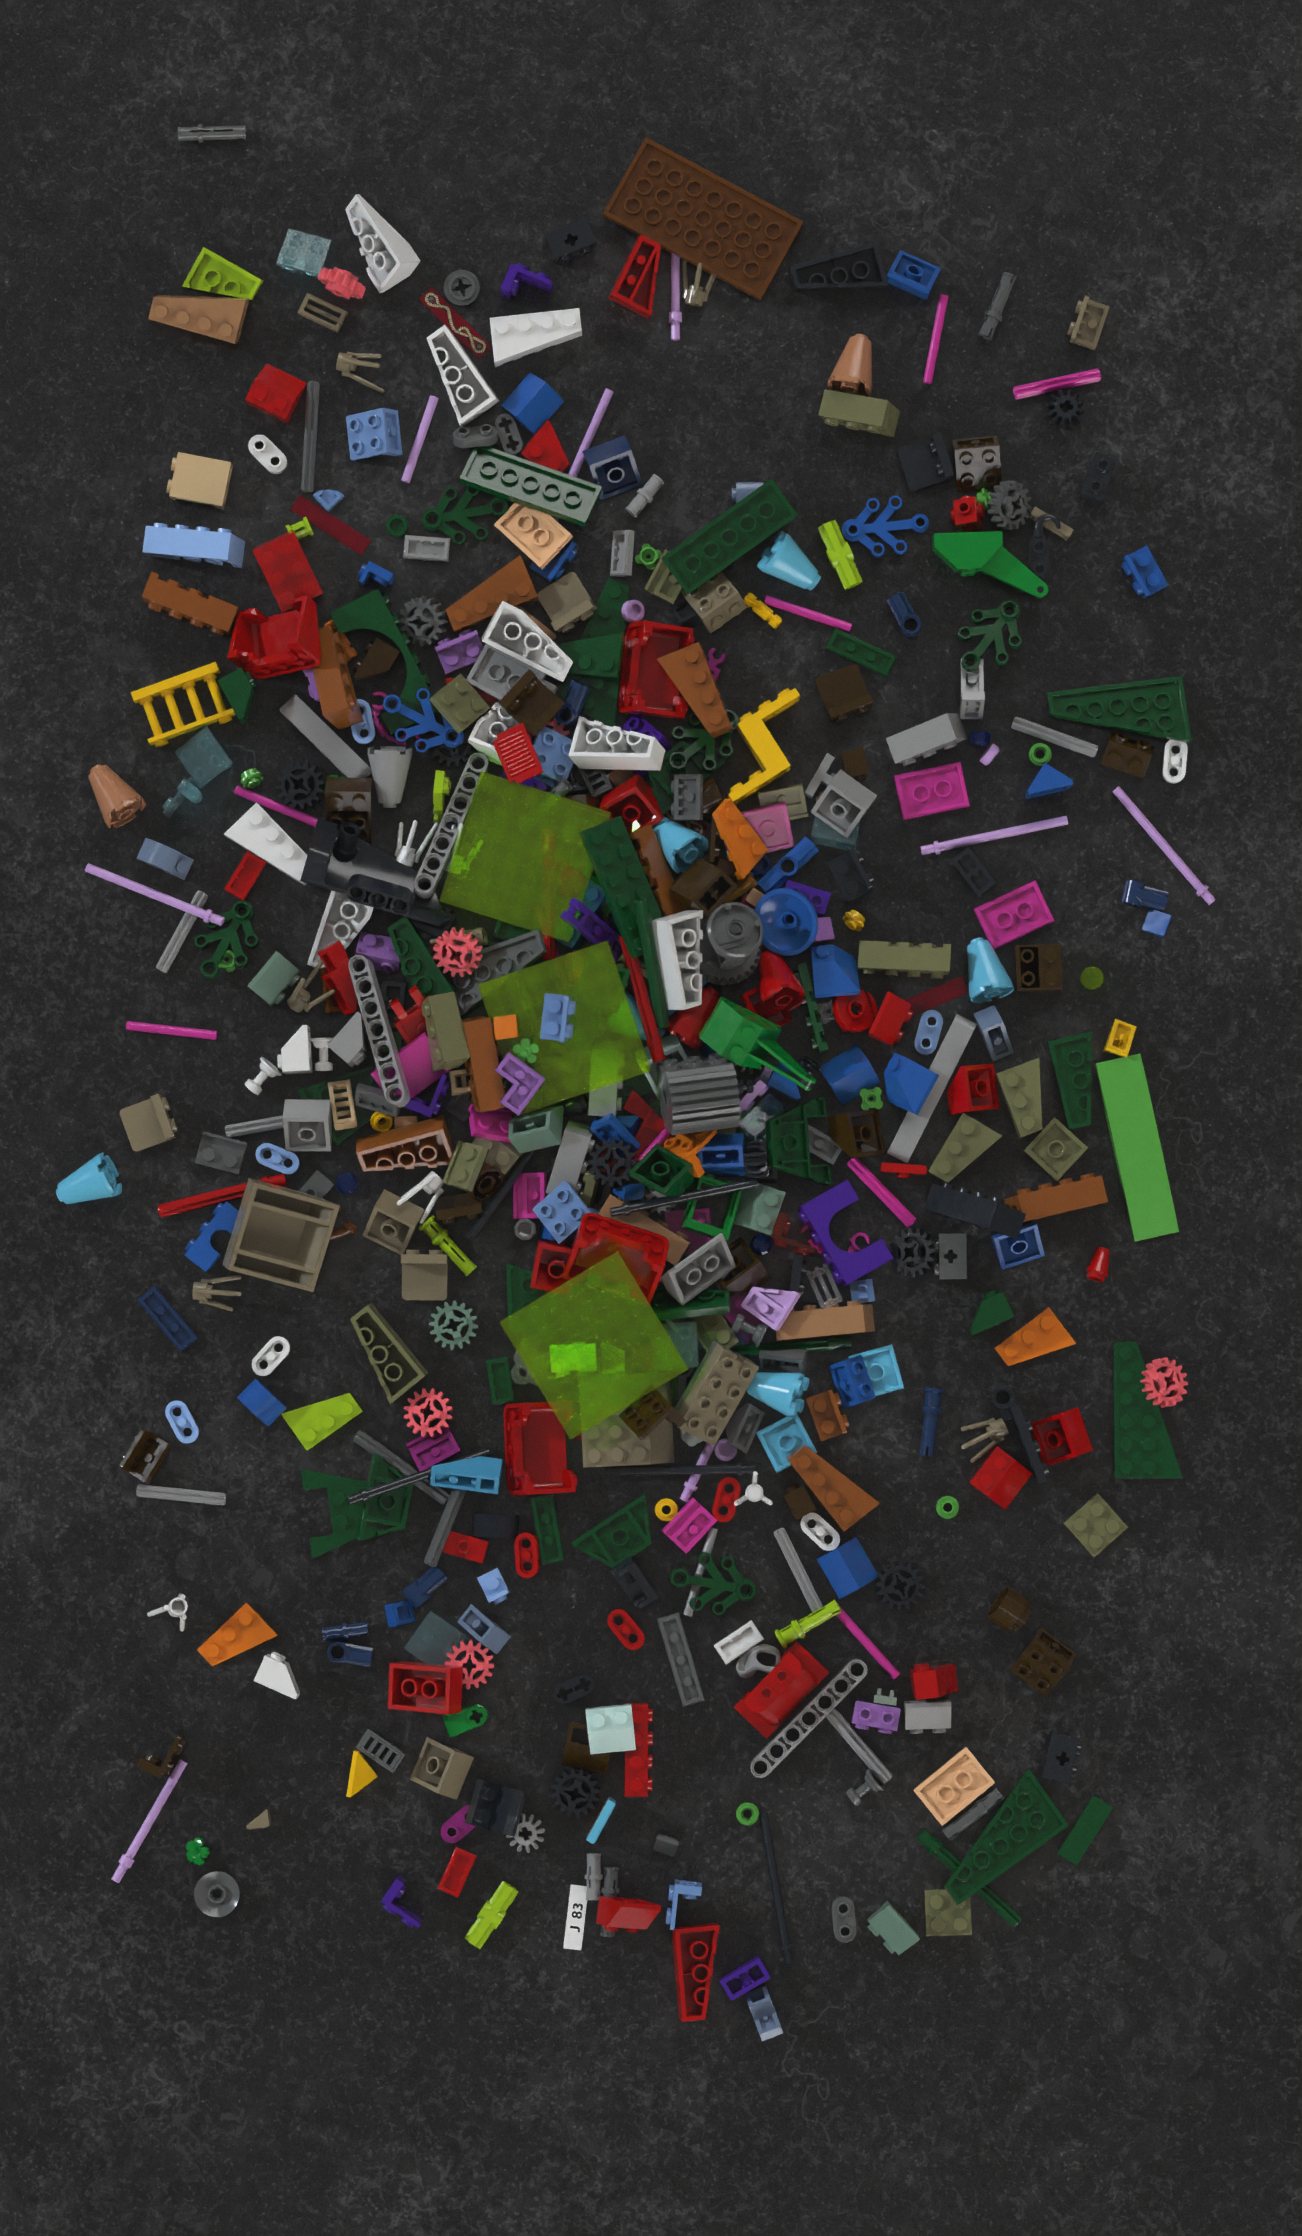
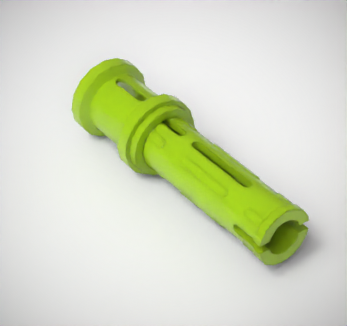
M434 1215L418 1228L420 1231L423 1230L432 1239L431 1243L433 1245L440 1246L463 1271L465 1276H468L477 1267L449 1238L448 1230L443 1229L435 1221Z
M834 1599L799 1621L797 1619L792 1620L790 1625L780 1631L778 1629L775 1630V1635L785 1649L787 1644L798 1638H804L806 1632L841 1613L842 1610Z

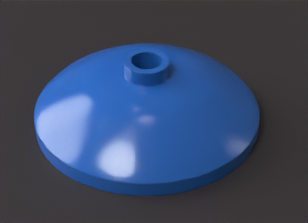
M779 888L765 894L757 903L754 911L762 921V944L774 953L790 956L803 952L813 943L818 932V916L810 900L803 894L793 889ZM789 915L794 917V922L789 919Z

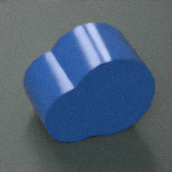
M256 1378L237 1397L268 1427L287 1408Z

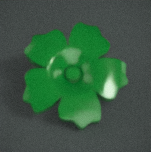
M196 1837L195 1840L187 1842L186 1845L188 1850L186 1852L187 1859L190 1863L194 1861V1864L199 1866L205 1863L204 1858H207L210 1853L209 1847H203L205 1842L202 1838Z

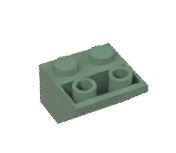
M560 1105L521 1114L509 1121L508 1139L519 1153L560 1145L564 1107Z

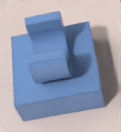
M872 1279L858 1280L850 1283L852 1301L861 1300V1303L875 1301Z

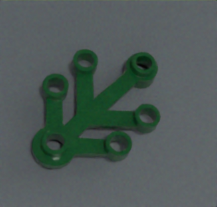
M466 486V492L453 511L443 513L449 502L456 500L458 496L457 490L454 487H447L444 490V496L435 509H428L422 514L421 522L428 531H442L452 538L456 545L464 544L466 536L464 532L455 531L445 522L455 521L473 533L478 541H484L488 537L487 529L482 526L479 527L467 518L492 513L495 516H503L508 510V504L504 498L496 497L488 505L465 509L471 499L480 492L477 489L476 493L471 494L468 491L470 486ZM452 490L455 492V495L449 498L446 493ZM502 504L503 510L496 511L495 506ZM430 517H436L437 522L430 524L428 522ZM483 530L485 531V536L480 538L477 536V532ZM457 534H461L463 536V540L457 542L455 540V536Z
M1007 600L1002 602L999 608L989 610L975 609L971 613V621L976 625L983 623L984 619L998 618L994 624L970 628L963 626L959 629L958 638L963 642L969 641L971 637L985 635L973 652H967L963 655L961 665L964 670L973 672L978 669L980 657L993 640L996 649L995 663L1001 667L1007 665L1009 655L1005 651L1002 628L1006 623L1010 634L1008 646L1011 649H1018L1022 643V638L1018 634L1016 624L1021 609L1015 601ZM1010 609L1013 611V614L1008 615L1005 611ZM979 614L982 618L977 620L974 618V615ZM966 631L969 635L964 637L961 635V632ZM1012 639H1017V640L1019 641V643H1018V644H1012V643H1011V640H1012ZM1004 656L1006 660L1003 662L999 661L998 657ZM973 661L974 665L968 666L966 662Z
M727 710L735 730L739 722L738 716L735 712ZM695 712L689 715L688 723L691 727L697 728L702 722L699 720V722L695 723L691 720L693 717L698 718ZM681 726L674 727L672 738L675 741L680 742L684 738L698 740L685 751L674 752L670 755L668 762L670 769L676 772L684 770L687 761L706 745L705 760L703 761L702 768L706 773L714 772L716 769V761L714 760L715 738H712L707 730L685 729ZM680 731L683 735L676 736L675 732ZM731 731L722 734V745L719 749V755L723 759H729L733 753ZM728 749L730 753L724 754L722 750ZM680 761L681 765L675 766L673 762ZM712 763L713 767L707 768L705 764Z
M238 901L232 906L231 911L219 914V916L225 918L224 922L232 920L228 928L207 935L200 934L195 937V945L200 950L206 949L210 943L221 940L212 958L205 960L201 964L200 970L206 979H214L219 975V964L230 944L235 955V965L238 968H245L248 965L249 961L243 953L237 931L242 924L246 935V946L250 949L258 947L259 939L254 934L250 922L254 915V909L249 902ZM245 909L247 911L246 914L243 916L239 915L240 910ZM205 922L210 930H216L219 927L217 924L211 926ZM254 938L256 941L254 944H249V939ZM200 939L206 940L203 945L198 944ZM239 958H245L244 963H237ZM209 968L215 969L212 974H208L207 970Z
M701 1552L698 1555V1562L705 1566L713 1579L688 1575L681 1568L674 1569L670 1574L671 1583L677 1587L691 1584L711 1588L701 1596L690 1599L689 1606L694 1611L701 1610L704 1604L723 1591L733 1592L723 1601H715L711 1605V1610L714 1614L722 1615L729 1606L738 1600L749 1601L753 1599L757 1591L755 1583L750 1579H743L734 1565V1560L729 1556L721 1558L720 1566L728 1570L735 1583L725 1581L713 1563L711 1554L707 1552ZM703 1555H708L709 1560L707 1563L701 1561ZM730 1559L731 1564L729 1567H724V1560ZM677 1573L682 1574L681 1581L675 1580V1575ZM744 1585L748 1586L749 1589L746 1594L741 1592V1588ZM694 1600L700 1601L698 1608L693 1607ZM717 1604L722 1605V1610L720 1612L715 1611V1606Z

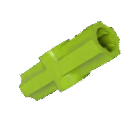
M836 520L829 521L818 527L822 541L827 549L828 559L833 569H836L844 590L861 584L863 581L853 561V553L848 542H845Z
M502 1881L491 1899L486 1901L478 1913L477 1920L471 1926L464 1939L481 1949L492 1931L496 1930L506 1915V1910L512 1904L519 1891L509 1883Z

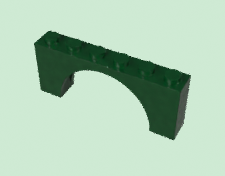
M376 589L330 612V616L340 635L355 630H370L386 636L396 644L403 654L407 668L405 687L399 697L401 704L425 716L416 693L421 688H426L429 691L427 686L431 685L426 673H420L417 666L421 665L415 652L410 653L407 646L411 643L405 632L400 633L397 627L400 621L395 612L390 613L387 607L390 602L385 592L380 593ZM425 691L419 693V698L426 699L428 696ZM430 701L433 714L438 713L439 711ZM395 703L391 707V709H394L397 706V703ZM386 711L381 714L391 736L395 734L397 729H406L417 723L398 712L392 714Z

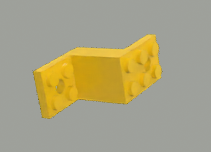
M789 688L783 690L778 694L777 700L772 703L768 700L758 707V711L753 715L751 712H748L739 718L737 730L764 772L762 773L761 770H758L749 776V781L744 785L739 782L730 788L728 799L730 798L735 805L790 771V763L764 723L799 702L800 694L796 688L791 691Z

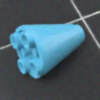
M780 531L774 539V545L772 547L767 546L761 553L760 557L762 559L757 564V567L764 573L811 591L818 584L821 576L792 537Z
M756 1372L746 1391L752 1397L793 1418L797 1412L801 1413L803 1411L805 1400L802 1397L804 1391L808 1389L810 1379L801 1373Z

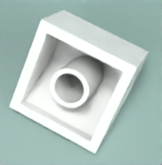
M302 1025L282 1047L281 1054L277 1055L278 1068L286 1075L313 1073L311 1033L308 1025Z
M276 1652L271 1653V1655H265L254 1681L293 1699H297L300 1691L290 1664L284 1661L286 1657Z

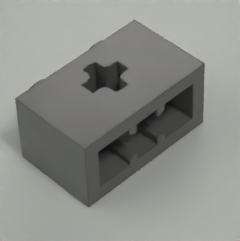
M966 1233L938 1234V1239H934L936 1240L934 1248L939 1249L938 1261H934V1275H938L939 1280L967 1279ZM948 1250H952V1254L956 1255V1259H953L952 1263H949L948 1259H944V1255L948 1254Z

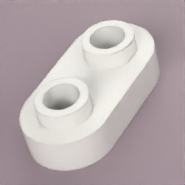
M255 435L250 439L248 444L250 453L270 473L280 474L286 469L287 459L285 455L266 436ZM258 442L264 444L262 449H256L255 445ZM278 458L280 460L279 464L273 465L271 463L272 459Z
M1169 740L1164 747L1162 775L1169 783H1178L1185 776L1188 751L1186 742ZM1173 746H1177L1180 751L1178 754H1174L1172 752L1171 748ZM1170 769H1176L1178 772L1177 776H1171L1169 773Z
M280 1336L270 1339L253 1358V1371L260 1376L271 1374L289 1354L290 1344L288 1340ZM278 1343L283 1345L281 1352L275 1350V1345ZM262 1360H265L268 1363V1367L266 1369L260 1368V1362Z
M811 1512L802 1517L800 1522L801 1529L819 1547L826 1551H831L838 1547L840 1543L838 1532L820 1515ZM810 1519L816 1521L814 1528H809L807 1525ZM826 1535H831L833 1541L829 1544L824 1542Z

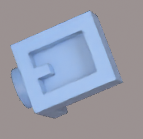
M498 1567L477 1578L487 1597L488 1603L494 1601L495 1604H498L507 1599L505 1594L510 1591Z

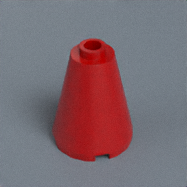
M769 949L764 950L760 955V962L758 963L762 1008L767 1013L778 1014L777 1010L784 1009L785 1012L791 1011L804 1001V988L782 955L774 953Z
M710 985L707 988L703 986L702 1005L685 1010H676L669 1016L670 1026L665 1029L671 1034L677 1035L681 1038L682 1042L696 1050L700 1049L704 1041L700 1039L699 1033L718 1003L720 992Z

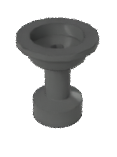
M738 1314L731 1330L736 1333L743 1330L753 1335L752 1340L756 1343V1347H758L768 1325L760 1323L757 1327L744 1321L745 1316Z
M869 1768L866 1770L867 1774L864 1777L865 1783L856 1790L851 1787L846 1791L847 1796L856 1806L862 1803L861 1797L868 1791H885L883 1784Z

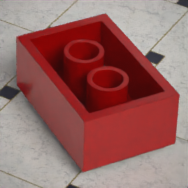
M293 530L252 549L282 613L294 608L293 603L296 598L301 596L314 598L323 594Z
M407 1661L390 1663L388 1709L438 1714L460 1713L462 1706L463 1666Z

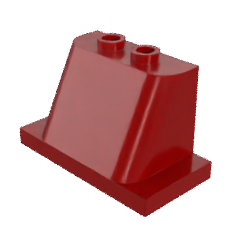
M797 1641L781 1656L782 1660L752 1691H748L734 1706L766 1739L830 1673Z

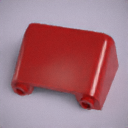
M301 596L294 600L293 606L296 610L268 617H265L255 608L237 612L227 659L238 668H242L244 672L249 671L250 675L256 679H265L319 666L322 653L316 603L308 596Z
M646 620L628 624L624 634L617 703L618 711L634 715L675 719L685 718L688 703L684 697L679 696L678 688L657 658L694 644L693 628Z
M586 1213L580 1222L562 1278L571 1282H582L587 1274L628 1286L630 1287L629 1295L635 1302L649 1306L665 1267L669 1241L660 1234L595 1213Z
M572 1401L505 1405L503 1418L506 1484L509 1494L532 1495L576 1492L577 1476L572 1470L567 1469L565 1424L570 1423L574 1417Z

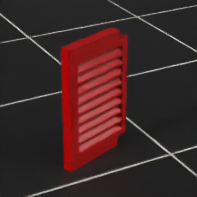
M523 722L497 734L498 739L493 741V744L509 783L516 781L517 784H520L544 772Z

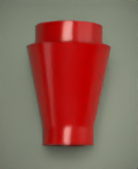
M1103 1247L1096 1248V1252L1086 1269L1088 1279L1104 1282L1105 1278L1108 1277L1109 1249Z

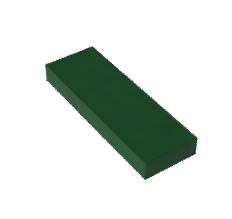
M836 628L826 647V650L885 677L888 676L897 657Z
M553 1493L530 1497L541 1563L548 1564L564 1561Z
M1093 1795L1057 1854L1077 1866L1113 1807Z

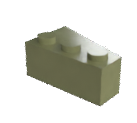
M825 389L818 416L825 421V424L830 426H838L839 424L849 429H860L894 438L900 411L888 400Z
M449 992L428 996L423 1001L421 1009L426 1022L433 1072L458 1068L470 1058V1053L455 993Z
M1037 1058L995 1075L1019 1139L1042 1130L1040 1061Z
M962 1113L927 1173L942 1182H950L1001 1138L1002 1135Z

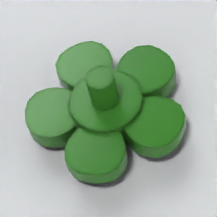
M522 1038L521 1044L516 1043L513 1046V1052L518 1054L517 1058L525 1062L527 1057V1061L533 1063L537 1059L535 1053L539 1051V1046L536 1043L530 1045L531 1041L529 1038Z

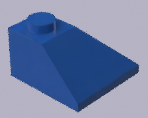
M833 944L810 946L815 998L860 994L857 960L854 956Z
M894 1053L884 1071L888 1102L918 1115L939 1075L904 1056Z

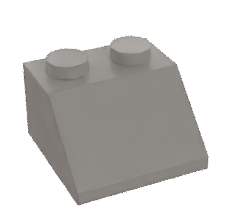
M840 769L811 810V813L848 838L877 795Z
M285 1099L283 1127L286 1151L331 1152L332 1112L330 1100Z
M949 1699L903 1701L904 1729L910 1730V1734H921L923 1729H932V1733H945L946 1728H951V1701Z

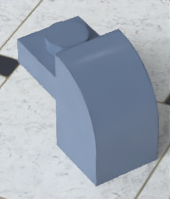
M145 838L137 856V859L182 880H185L194 861L180 852L148 838Z
M766 1985L744 1993L761 2040L764 2041L783 2034L778 2015Z

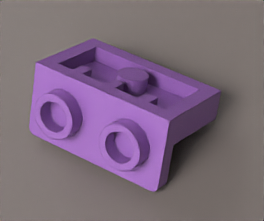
M471 629L459 633V637L456 639L446 638L439 641V646L435 647L445 674L448 675L474 664L484 647L477 630L472 632Z

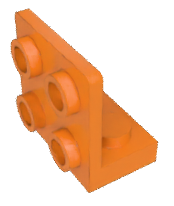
M717 1130L672 1135L670 1139L664 1142L662 1147L693 1164V1177L700 1178L705 1172L696 1154L712 1139Z

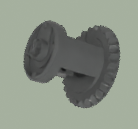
M730 902L719 906L708 918L700 921L703 939H700L702 962H700L699 974L702 975V979L716 985H732L749 977L757 968L760 962V955L762 954L763 925L758 914L745 904Z

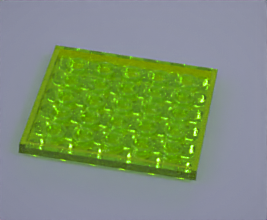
M481 771L439 901L530 931L541 930L543 935L570 943L574 928L569 923L563 921L560 916L563 911H567L572 898L583 903L594 869L579 832L610 820L612 813L523 784L509 783L507 779ZM577 911V912L575 913V915H574V917H575L576 919L578 918V915H579V912H578V911Z
M608 941L478 984L488 1017H490L491 1021L494 1022L493 1017L513 1014L517 1016L519 1037L497 1040L502 1058L504 1059L508 1052L517 1057L518 1054L513 1052V1046L516 1043L521 1044L522 1038H529L531 1041L530 1045L536 1043L539 1046V1051L535 1053L537 1056L536 1061L529 1063L526 1057L524 1063L546 1079L521 1114L652 1071ZM545 993L573 996L572 1001H576L575 1015H571L570 1024H574L573 1036L568 1038V1042L563 1043L556 1040L540 1039Z
M618 1251L500 1321L501 1326L570 1439H573L689 1369Z

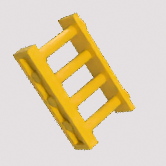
M216 662L131 692L133 701L136 704L140 702V705H143L154 734V737L148 739L151 746L161 747L168 744L169 739L218 721L219 724L227 723L232 720V716L236 715L233 708L226 710L215 680L217 678L216 675L220 673ZM200 680L207 682L218 714L207 718L204 716L194 688L196 686L195 682ZM181 687L183 690H186L197 720L187 725L183 724L173 696L174 690ZM159 695L165 698L175 729L162 733L152 705L153 697Z

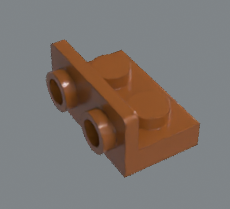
M831 1389L806 1398L821 1441L847 1433L846 1428L850 1426L846 1415L840 1414L838 1406H841L842 1403L838 1392L833 1394Z

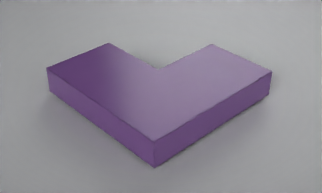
M508 1052L495 1070L513 1083L500 1103L519 1116L546 1078Z

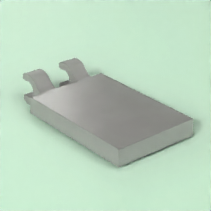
M488 644L484 646L466 678L470 685L498 700H501L529 669L554 694L558 690L557 686L544 680L547 676L546 673Z

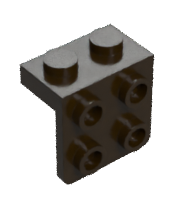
M856 664L849 665L816 679V685L830 721L835 719L836 722L849 718L848 714L856 711L858 714L870 710V706L873 705L872 696L868 694L859 667Z

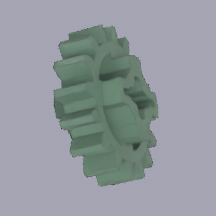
M453 1301L452 1306L444 1302V1309L437 1306L436 1308L439 1313L437 1315L431 1314L435 1321L429 1322L430 1326H434V1330L430 1334L437 1335L434 1340L435 1342L443 1341V1348L450 1344V1349L454 1350L455 1345L458 1344L459 1348L462 1349L464 1341L470 1344L469 1337H476L472 1330L478 1328V1325L473 1324L477 1316H470L473 1309L465 1310V1303H462L459 1307L457 1306V1301ZM453 1310L461 1311L466 1317H456ZM445 1313L446 1320L444 1324L438 1326L441 1316ZM451 1319H454L455 1322L464 1321V1323L457 1326V1331L455 1332L453 1329H443L450 1324ZM469 1324L468 1331L462 1338L461 1331L464 1326ZM446 1332L452 1334L454 1341L444 1338L441 1334Z

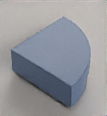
M320 490L313 494V497L328 513L345 498L342 493L336 490Z

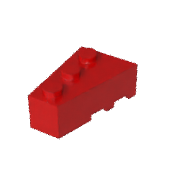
M643 235L636 239L608 299L647 319L652 316L661 244Z
M928 1663L915 1664V1669H910L913 1697L916 1700L938 1698L958 1691L955 1663L932 1667Z

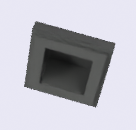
M659 1833L657 1834L653 1850L669 1856H675L679 1840Z

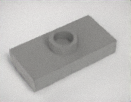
M613 531L610 576L623 577L632 575L635 531Z
M405 535L403 559L448 562L450 538Z

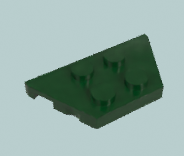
M680 741L664 755L660 771L647 770L650 786L662 815L664 816L670 811L671 804L674 803V794L671 791V782L674 780V775L702 774L703 781H705L727 761L721 757L714 756L716 769L712 773H706L702 768L703 761L705 760V750L701 749L687 761L684 770L676 772L669 767L670 755L674 752L685 751L691 744ZM675 761L673 762V764L675 766H680L681 762ZM706 763L705 766L707 768H712L713 764Z
M372 1454L365 1490L402 1478L403 1476L393 1466L388 1465L382 1460L379 1454ZM414 1484L369 1498L368 1502L363 1503L356 1540L361 1541L405 1529Z
M643 1494L572 1541L571 1544L611 1568L629 1556L632 1557L652 1544L646 1496Z

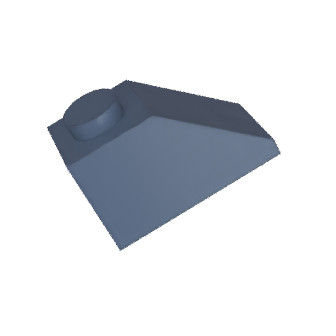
M995 1005L974 1013L978 1029L993 1062L1014 1053L1004 1022Z
M472 1604L457 1621L474 1638L495 1654L499 1653L511 1637Z

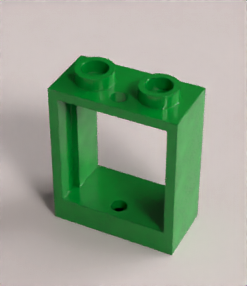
M704 1173L700 1178H694L691 1191L700 1190L701 1185L714 1187L734 1183V1181L724 1179V1182L716 1180L715 1175ZM742 1190L729 1193L730 1196L720 1228L692 1219L697 1199L687 1202L680 1228L712 1239L722 1233L725 1240L728 1241Z

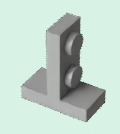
M980 659L978 669L973 672L964 670L961 665L960 719L982 720L985 703L984 659ZM967 661L966 664L968 666H973L974 662Z
M828 753L826 754L804 795L812 799L820 784L826 787L836 776L835 773L827 774L835 757Z

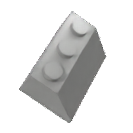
M358 1011L327 1045L351 1068L354 1065L358 1067L367 1057L365 1056L367 1051L365 1024L362 1015Z
M722 1233L718 1234L661 1277L667 1293L681 1305L690 1301L736 1267L724 1235Z

